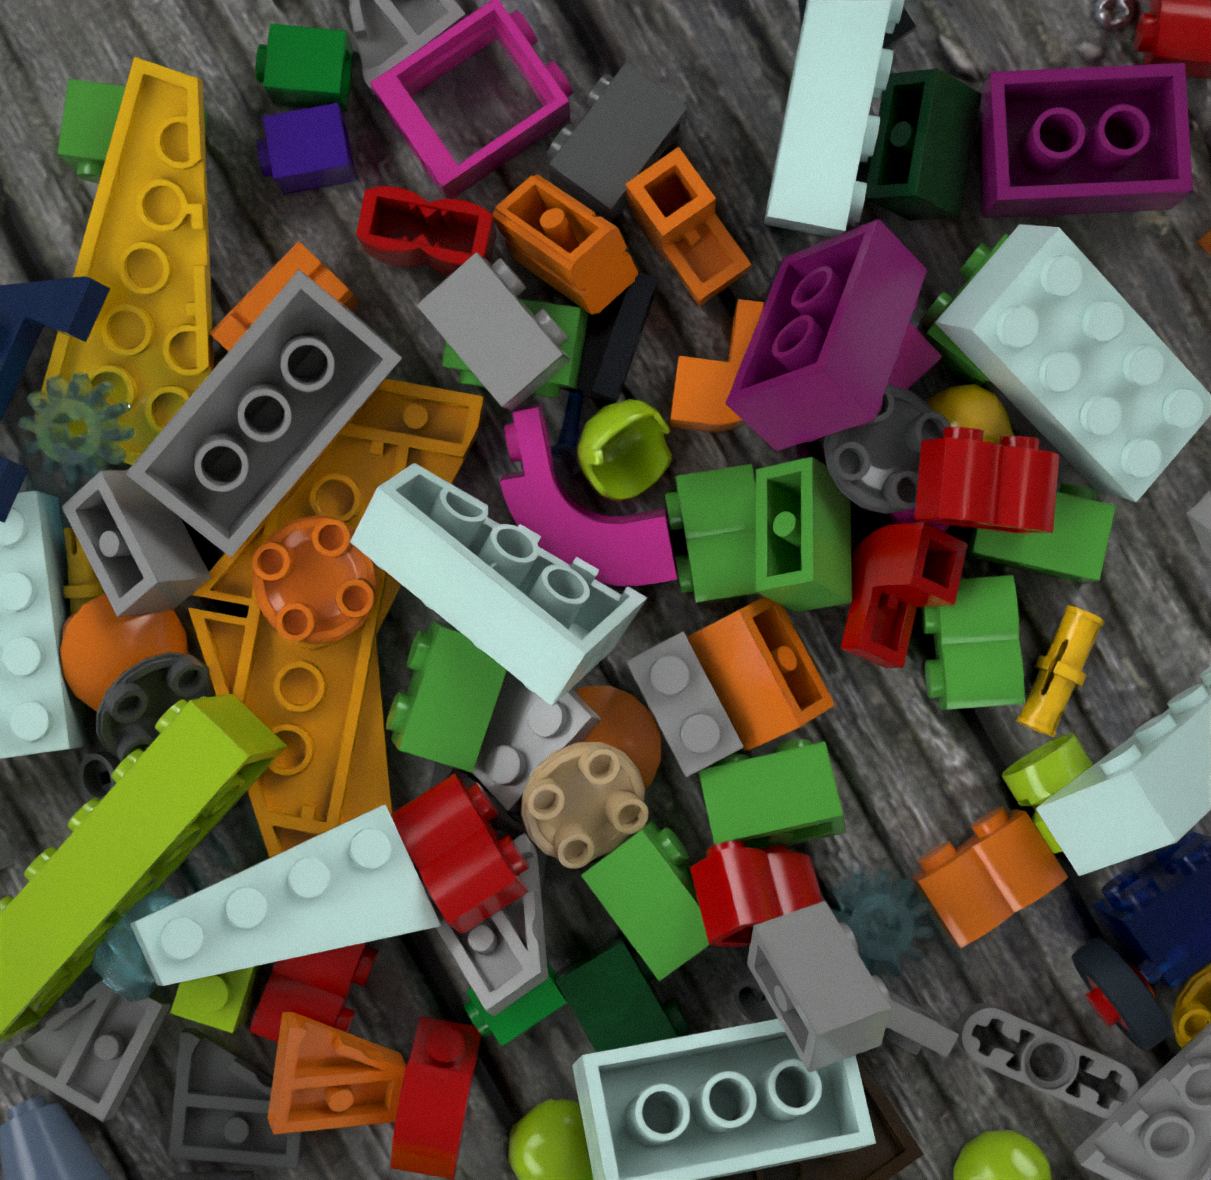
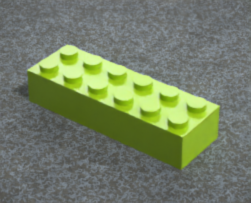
M233 694L213 697L203 696L189 702L181 699L171 706L155 725V729L160 735L144 752L140 748L136 749L115 768L111 778L116 784L101 801L97 797L93 798L74 814L67 824L72 834L58 849L54 846L49 847L27 867L24 876L29 882L15 898L7 895L0 900V1045L40 1023L287 747L278 736Z

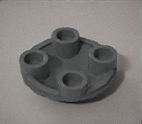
M887 384L883 395L882 407L874 421L860 427H852L825 436L823 447L827 470L840 492L861 508L882 514L916 508L921 441L942 438L943 428L950 427V424L943 415L934 412L931 406L912 391Z
M169 652L146 658L124 671L108 688L97 710L96 734L105 750L116 756L120 762L136 749L140 748L144 752L160 735L155 729L156 723L176 702L181 699L189 702L203 696H215L208 666L192 655Z

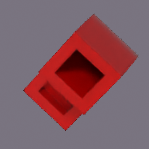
M926 522L888 525L866 537L851 554L852 603L850 604L841 649L884 668H904L916 608L955 605L968 544Z
M419 1016L410 1060L406 1064L399 1098L390 1168L454 1180L466 1124L469 1095L481 1042V1033L475 1026Z

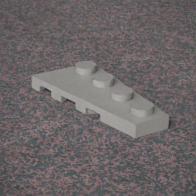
M1211 1022L1074 1151L1081 1166L1109 1180H1211Z

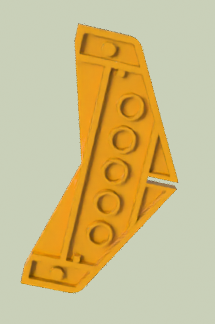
M384 379L235 554L229 557L224 553L209 571L212 578L191 594L249 606L247 618L188 608L206 665L210 670L209 675L216 696L233 694L287 745L284 751L248 790L269 858L386 804L390 815L393 813L377 634L402 584L385 570L379 568L381 582L376 605L361 627L341 640L319 644L291 641L281 636L277 629L269 624L256 603L252 581L254 571L252 567L253 554L260 545L266 542L272 532L292 519L320 515L342 520L356 530L377 487L413 463L418 464L453 485L480 431L485 404L484 396Z

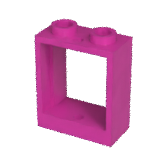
M491 0L370 82L378 103L445 199L455 198L571 119L570 104L567 97L573 94V90L567 78L554 61L547 65L543 64L532 48L538 41L527 20L517 9L509 14L500 0ZM497 39L543 107L460 164H457L411 97Z

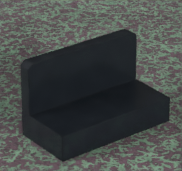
M638 272L635 281L599 314L588 315L577 390L560 387V389L606 405L619 401L657 291L658 278ZM572 302V307L581 308L580 306Z

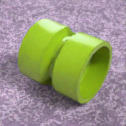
M1074 733L1059 736L1034 749L1010 765L1001 775L1018 804L1034 808L1035 813L1031 820L1053 854L1063 852L1036 808L1093 765Z

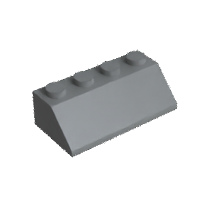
M298 269L126 471V475L229 557H232L402 357L392 345L351 310Z

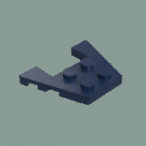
M86 276L0 285V422L42 329L48 327L86 342L110 288ZM0 455V521L5 523L29 468Z

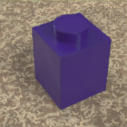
M338 103L262 116L266 138L256 140L260 167L264 177L273 176V179L284 195L357 181L347 121Z

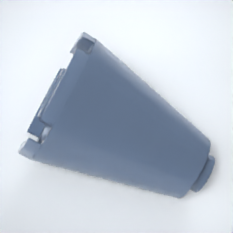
M39 1096L19 1103L6 1111L9 1121L0 1126V1159L3 1180H111L60 1102L47 1105L45 1097Z

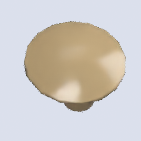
M576 742L554 751L534 769L523 790L521 817L528 837L544 854L557 858L567 868L579 869L586 866L591 860L608 854L623 843L631 834L641 830L648 820L649 811L644 803L645 787L639 768L622 750L602 742Z

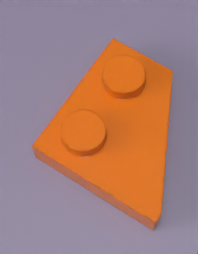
M283 1012L267 1116L273 1135L395 1122L406 1069V1063L401 1053L297 1013Z

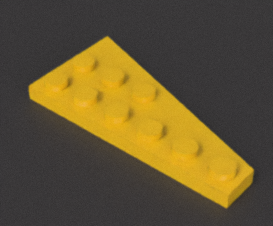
M137 57L133 59L73 278L83 276L92 278L110 288L86 342L57 332L30 429L32 433L132 465L214 369L213 336L210 334L212 331L202 79Z

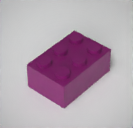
M1185 63L997 71L989 73L978 91L982 94L977 121L983 218L1171 210L1193 192Z
M880 219L783 258L725 404L776 451L804 442H812L820 437L852 427H860L874 421L882 407L883 395L894 364L899 358L900 346L911 315L916 309L917 298L927 269Z

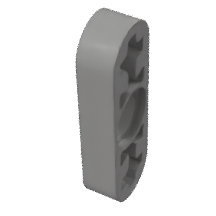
M991 1003L972 1005L962 1013L958 1020L956 1033L959 1034L958 1042L972 1060L1098 1117L1109 1119L1139 1090L1134 1073L1118 1059ZM995 1018L997 1019L995 1028L1005 1037L1018 1042L1015 1050L1014 1065L1007 1064L1014 1055L1008 1048L994 1042H988L984 1050L979 1049L980 1041L972 1034L977 1024L988 1026L991 1019ZM1020 1030H1027L1028 1032L1020 1039ZM1043 1043H1054L1059 1045L1064 1056L1060 1071L1054 1076L1047 1078L1034 1075L1030 1068L1031 1053L1037 1046ZM1081 1055L1086 1056L1079 1065V1057ZM1079 1067L1085 1072L1101 1079H1106L1110 1071H1113L1112 1079L1120 1085L1117 1095L1105 1094L1101 1102H1098L1099 1093L1087 1083L1076 1079ZM1073 1082V1090H1066Z

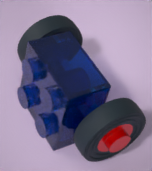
M1195 832L1189 835L1185 834L1178 842L1154 850L1153 855L1156 859L1139 872L1135 873L1133 869L1126 870L1112 878L1101 889L1104 897L1091 907L1131 962L1125 961L1101 937L1088 941L1071 956L1077 972L1090 990L1085 994V997L1094 1011L1108 1027L1116 1024L1126 1037L1142 1051L1153 1048L1172 1032L1165 1013L1155 1000V993L1152 987L1158 984L1157 980L1173 988L1211 960L1210 836Z

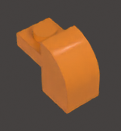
M679 147L625 183L628 204L641 230L661 261H667L698 306H701L751 271L752 264L715 214V196Z
M738 299L734 310L728 362L686 356L678 357L669 428L719 433L731 431L747 424L725 403L762 313L764 302Z

